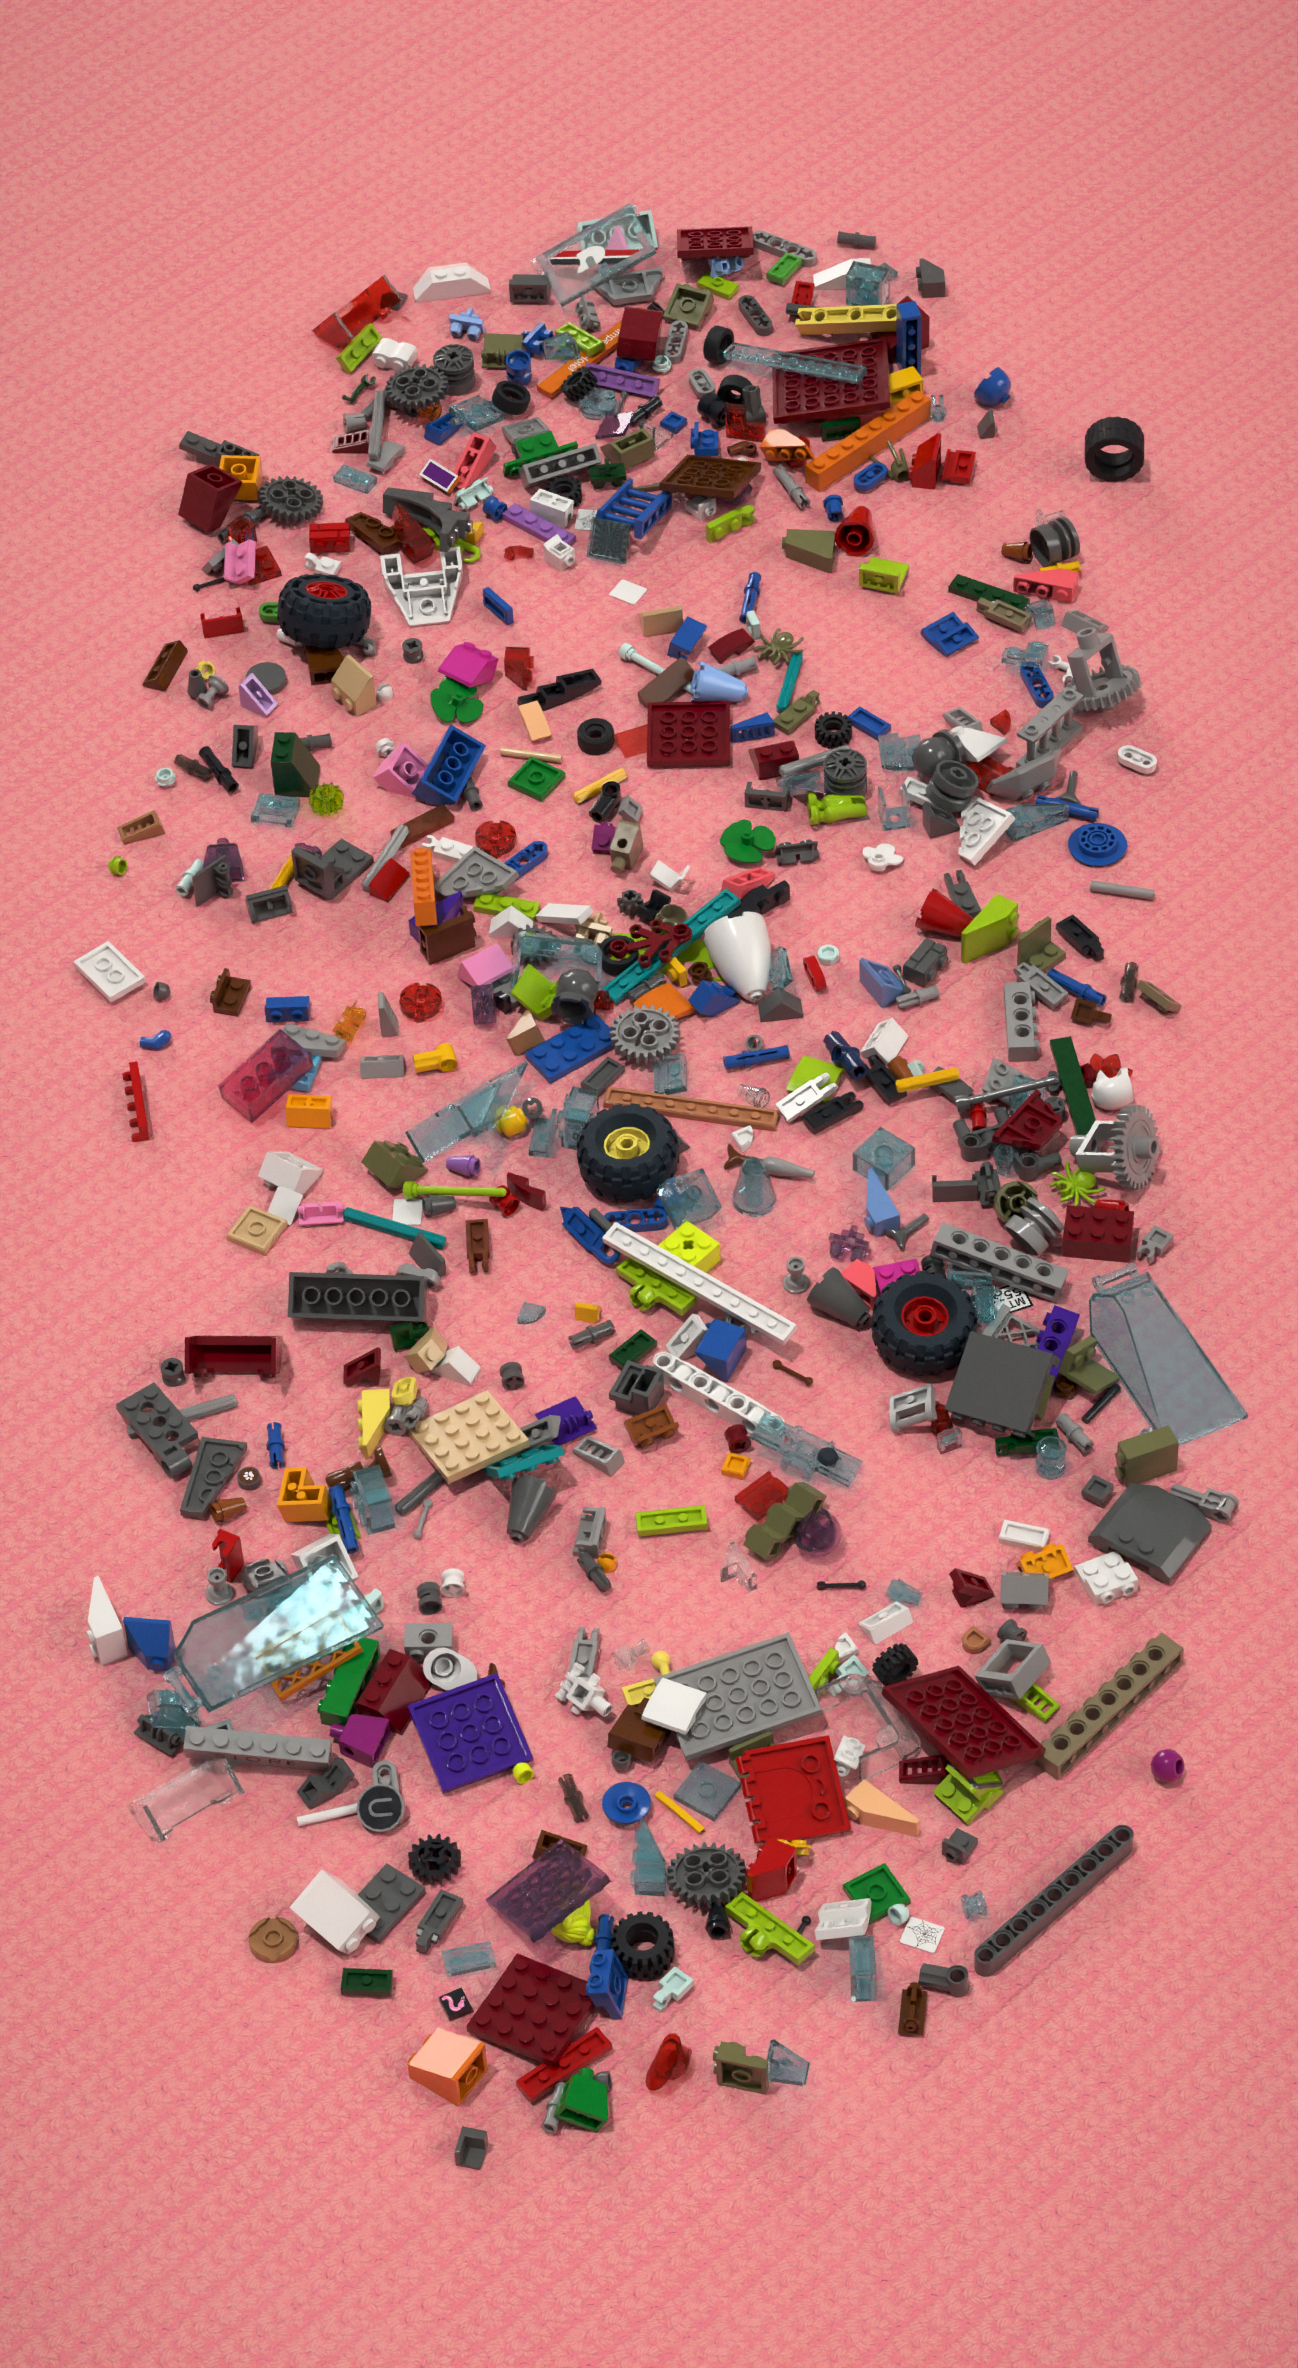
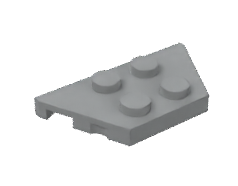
M661 267L591 277L590 284L613 305L652 300L660 283L663 269Z

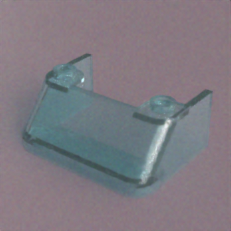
M521 931L516 934L513 944L510 989H513L517 983L520 972V957L533 955L578 960L593 965V977L599 989L602 950L594 940L530 931Z

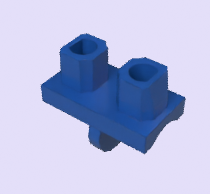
M542 322L531 332L523 331L521 333L523 335L522 346L530 355V358L534 354L541 355L544 352V343L551 344L554 341L553 331L547 330L545 323Z

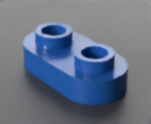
M875 462L854 476L855 489L865 492L887 477L886 465Z

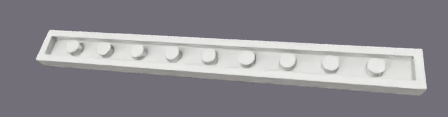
M617 1222L602 1237L603 1243L782 1345H785L797 1330V1324Z

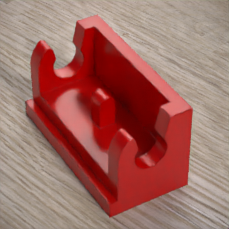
M240 607L236 608L237 615L220 616L219 618L207 620L204 613H201L204 639L244 632Z
M219 1529L217 1532L218 1536L212 1543V1548L215 1551L219 1545L221 1562L218 1567L227 1570L226 1581L232 1583L244 1566L241 1540L239 1536Z

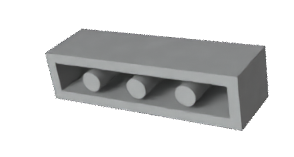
M595 443L522 465L518 472L524 489L549 482L552 478L557 479V476L563 478L564 475L569 476L589 470V466H597L602 460Z

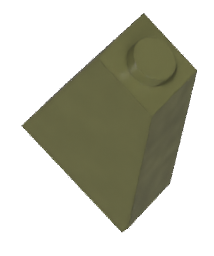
M787 529L786 537H782V549H786V558L827 573H832L835 531Z

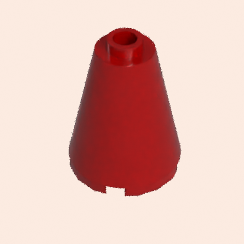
M858 506L837 527L835 532L836 545L839 549L844 550L847 555H865L872 548L875 538L871 511L867 507Z
M933 888L920 910L922 917H917L915 927L961 938L962 932L974 918Z

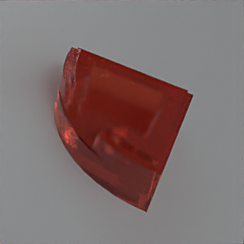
M1006 709L990 719V725L1003 735L1009 731L1011 726L1010 714Z

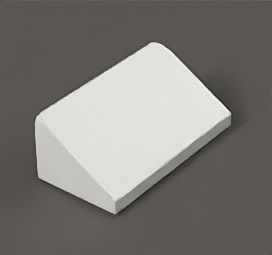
M894 1602L859 1622L858 1625L874 1644H878L911 1625L913 1619L908 1607L899 1602Z

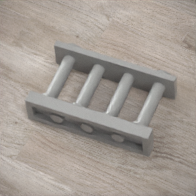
M1067 686L1017 732L1018 737L1027 741V752L1016 762V768L1058 747L1062 750L1082 731V724L1073 720L1072 717L1073 707L1084 698V695Z

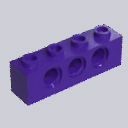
M1054 1305L1052 1313H1046L1042 1324L1046 1328L1045 1331H1039L1036 1340L1039 1346L1035 1348L1053 1353L1060 1358L1058 1368L1052 1366L1049 1373L1055 1376L1054 1383L1080 1314Z

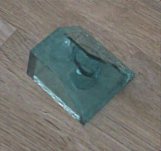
M168 1689L153 1690L147 1694L152 1728L186 1729V1726L200 1727L194 1696Z

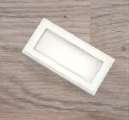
M1004 1520L999 1535V1543L1042 1552L1041 1548L1047 1545L1050 1529Z

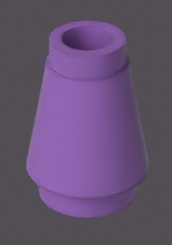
M474 1155L449 1156L446 1161V1168L448 1170L469 1177L477 1176L481 1167L480 1159Z

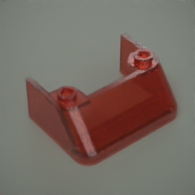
M384 274L358 296L331 314L312 331L318 338L338 349L340 347L345 349L351 342V339L359 334L366 325L373 323L380 317L383 320L390 315V309L403 300V298Z

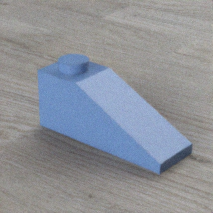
M873 1168L868 1169L866 1217L864 1222L867 1229L872 1230L874 1236L878 1237L886 1234V1229H900V1214Z

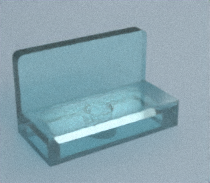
M552 1109L550 1118H536L529 1146V1156L551 1158L558 1129L557 1109Z

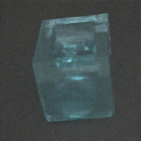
M1045 599L1026 604L1027 613L1034 617L1036 629L1039 630L1055 625L1053 606Z

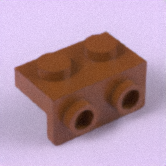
M667 1404L624 1421L634 1447L641 1445L642 1448L654 1444V1440L657 1438L667 1439L676 1434L675 1431L679 1427L678 1421L674 1422Z

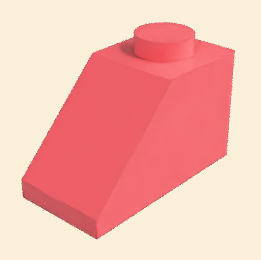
M856 1259L841 1273L873 1311L877 1299L875 1272L869 1264Z

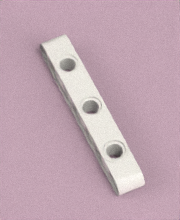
M660 1352L654 1356L653 1366L663 1370L664 1384L675 1392L733 1425H744L749 1434L760 1438L768 1444L779 1445L785 1440V1421L778 1414L668 1352Z

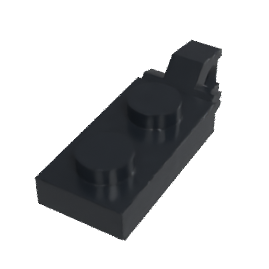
M1071 915L1056 924V930L1081 953H1084L1086 956L1089 954L1096 962L1104 959V949L1099 942V937L1076 916Z

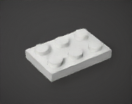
M109 941L73 961L74 967L110 1003L146 983L145 976Z

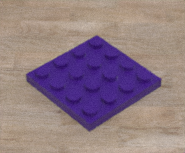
M498 1673L407 1706L442 1794L513 1769L518 1763L533 1761V1756Z

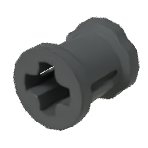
M528 1098L523 1103V1111L528 1118H537L542 1114V1104L537 1098ZM533 1103H536L538 1111L529 1113L528 1104L533 1105Z

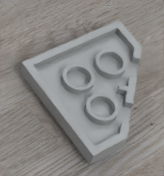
M474 846L434 884L435 894L444 900L459 891L462 892V898L504 891L519 875L513 868Z

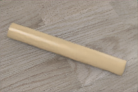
M501 747L500 755L526 759L533 757L541 761L562 762V755L506 747Z

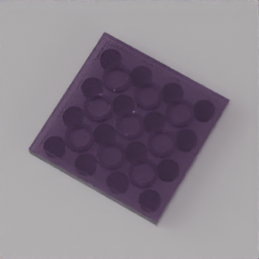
M561 1839L485 1900L495 1912L532 1943H535L537 1940L542 1939L557 1924L562 1923L572 1912L582 1907L593 1895L602 1891L611 1881L606 1873Z

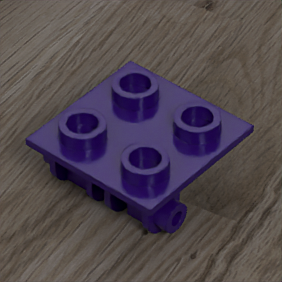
M576 1396L535 1414L538 1420L549 1415L561 1417L558 1435L552 1439L554 1445L560 1446L597 1429L592 1421V1412L590 1410L586 1411Z

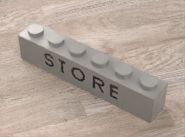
M186 1726L183 1750L187 1758L326 1771L330 1766L332 1744L331 1740Z

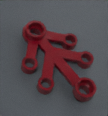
M660 919L651 921V931L635 924L629 929L631 937L634 939L640 937L646 939L629 944L622 939L614 940L610 944L611 954L617 959H622L626 956L627 952L649 947L644 954L638 957L639 966L646 969L651 966V958L663 943L670 942L665 949L659 952L660 961L662 963H669L672 960V953L680 943L688 942L692 938V930L684 923L673 927L663 923ZM663 931L668 934L660 935L657 933H661Z

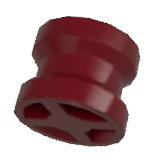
M733 1425L726 1429L724 1433L725 1439L729 1442V1450L733 1453H742L751 1446V1440L747 1436L748 1432L744 1425Z

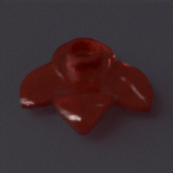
M1095 1053L1090 1059V1067L1095 1072L1094 1080L1096 1081L1100 1070L1108 1078H1113L1118 1074L1121 1068L1118 1054L1110 1055L1104 1059ZM1128 1068V1075L1130 1078L1133 1070Z

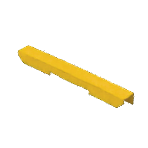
M660 1790L654 1794L660 1803L685 1821L697 1834H700L702 1830L705 1831V1828Z

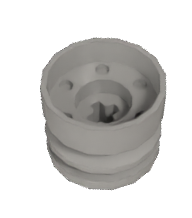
M1030 1197L1026 1201L1029 1208L1023 1205L1020 1208L1025 1218L1023 1219L1014 1214L1004 1225V1228L1022 1247L1039 1257L1049 1246L1044 1235L1054 1240L1057 1235L1053 1230L1061 1233L1064 1226L1052 1210Z

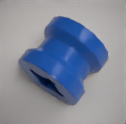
M491 496L485 501L482 509L486 515H491L493 520L499 521L502 519V513L508 508L504 502H499L498 498Z

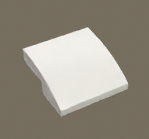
M662 1678L651 1695L641 1720L686 1735L696 1720V1713L706 1701L707 1693Z
M871 1898L823 1904L818 1911L820 1922L814 1931L816 1940L864 1935L870 1919Z

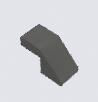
M335 1758L323 1775L310 1774L297 1793L307 1807L313 1809L342 1793L355 1774L343 1758Z

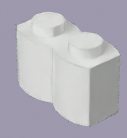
M388 338L381 339L372 353L374 365L380 368H392L397 372H401V368L407 370L408 365L412 367L418 357L416 346L405 342L398 343Z

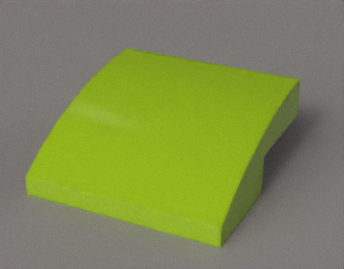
M804 1055L794 1070L786 1090L788 1093H792L823 1073H828L830 1080L821 1087H818L819 1090H822L831 1083H835L838 1086L844 1069L843 1067ZM831 1095L829 1097H825V1099L822 1100L820 1103L824 1104L828 1102L831 1098Z

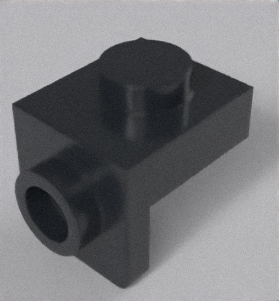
M655 889L651 893L650 901L637 906L636 913L642 916L644 920L651 922L664 905L670 904L671 897Z

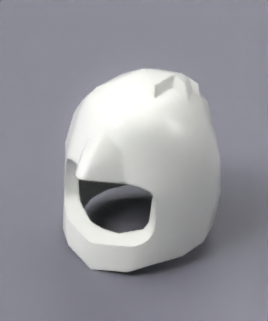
M1120 1068L1118 1074L1113 1078L1106 1077L1101 1070L1098 1072L1096 1081L1093 1083V1093L1091 1094L1093 1102L1098 1107L1106 1110H1118L1133 1103V1089L1128 1075V1068Z

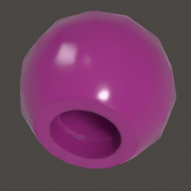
M1164 1749L1158 1751L1152 1757L1150 1764L1151 1772L1159 1781L1170 1783L1177 1781L1182 1776L1184 1760L1175 1750Z

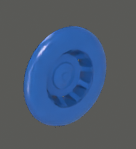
M1090 823L1077 828L1070 835L1068 847L1072 856L1081 863L1090 866H1106L1122 858L1127 849V840L1119 829L1111 825Z

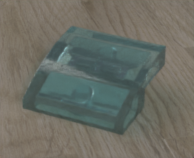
M898 732L878 736L882 768L894 771H915L912 755L914 748L921 742L920 734L899 738Z

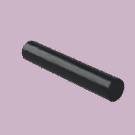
M1114 1383L1081 1417L1085 1424H1089L1121 1390L1120 1385Z

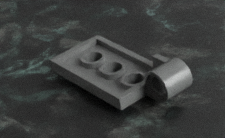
M155 1382L116 1404L117 1411L152 1450L154 1458L162 1466L169 1478L172 1479L192 1467L191 1460L182 1447L197 1439L198 1432ZM145 1408H153L149 1413L142 1412ZM158 1422L166 1423L162 1427L154 1426ZM171 1436L178 1437L175 1441L167 1440Z

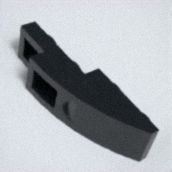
M785 880L769 889L763 884L741 899V904L727 915L728 919L742 916L743 912H756L762 915L790 900V885Z

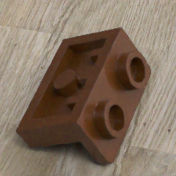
M224 968L222 975H219L217 978L215 991L211 992L210 1003L213 1005L214 1013L238 1017L251 988V980L230 977L229 969Z

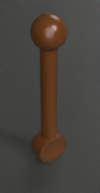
M780 1360L773 1361L774 1369H781L801 1379L806 1385H812L813 1379L811 1377H804L785 1367Z

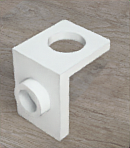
M658 860L648 876L672 892L683 880L690 866L687 865L678 874Z

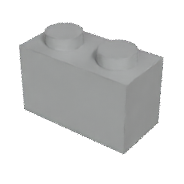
M1001 1572L1000 1603H1005V1607L1018 1608L1019 1604H1029V1608H1043V1605H1048L1049 1573Z

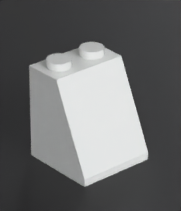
M322 1869L290 1906L298 1916L337 1950L347 1955L358 1948L362 1938L374 1929L376 1922L380 1918L343 1880Z

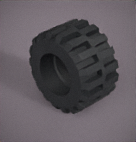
M639 1911L634 1916L632 1913L628 1914L626 1920L624 1918L619 1920V1926L615 1925L611 1936L612 1949H614L626 1973H628V1978L638 1977V1980L643 1981L645 1977H648L651 1980L654 1979L656 1974L658 1976L663 1975V1969L668 1970L670 1968V1962H673L675 1953L673 1931L669 1923L663 1921L660 1915L654 1917L653 1912L643 1914L642 1911ZM641 1941L651 1942L655 1945L648 1950H636L631 1947Z

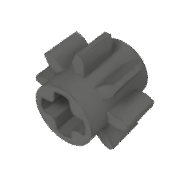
M634 890L622 892V898H617L620 913L624 912L628 916L636 915L637 906L644 903V900L641 899V893H637Z

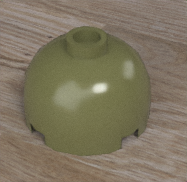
M1012 1181L1004 1184L994 1197L993 1207L995 1213L1005 1223L1014 1214L1024 1219L1025 1217L1020 1211L1021 1206L1029 1208L1026 1201L1030 1197L1038 1201V1194L1031 1185L1023 1181Z

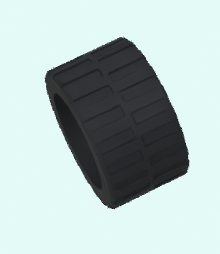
M1117 416L1106 417L1093 423L1085 435V463L1087 470L1096 478L1108 482L1125 481L1139 473L1144 465V433L1140 426L1134 421ZM1110 445H1120L1128 448V450L1121 453H1107L1101 449Z

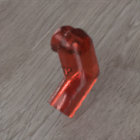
M521 545L508 546L504 550V558L508 560H513L515 555L532 558L534 554L533 548Z

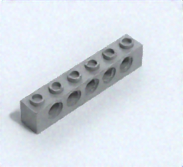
M944 1222L941 1223L930 1252L931 1256L1055 1303L1058 1301L1069 1272L1068 1269Z

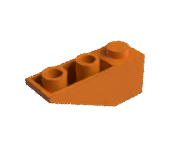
M769 430L759 446L768 461L809 460L815 458L805 442L786 430Z

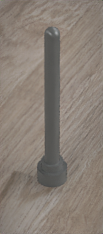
M1051 1076L969 1097L963 1094L955 1095L958 1113L967 1111V1108H971V1105L1056 1085L1059 1083V1077Z

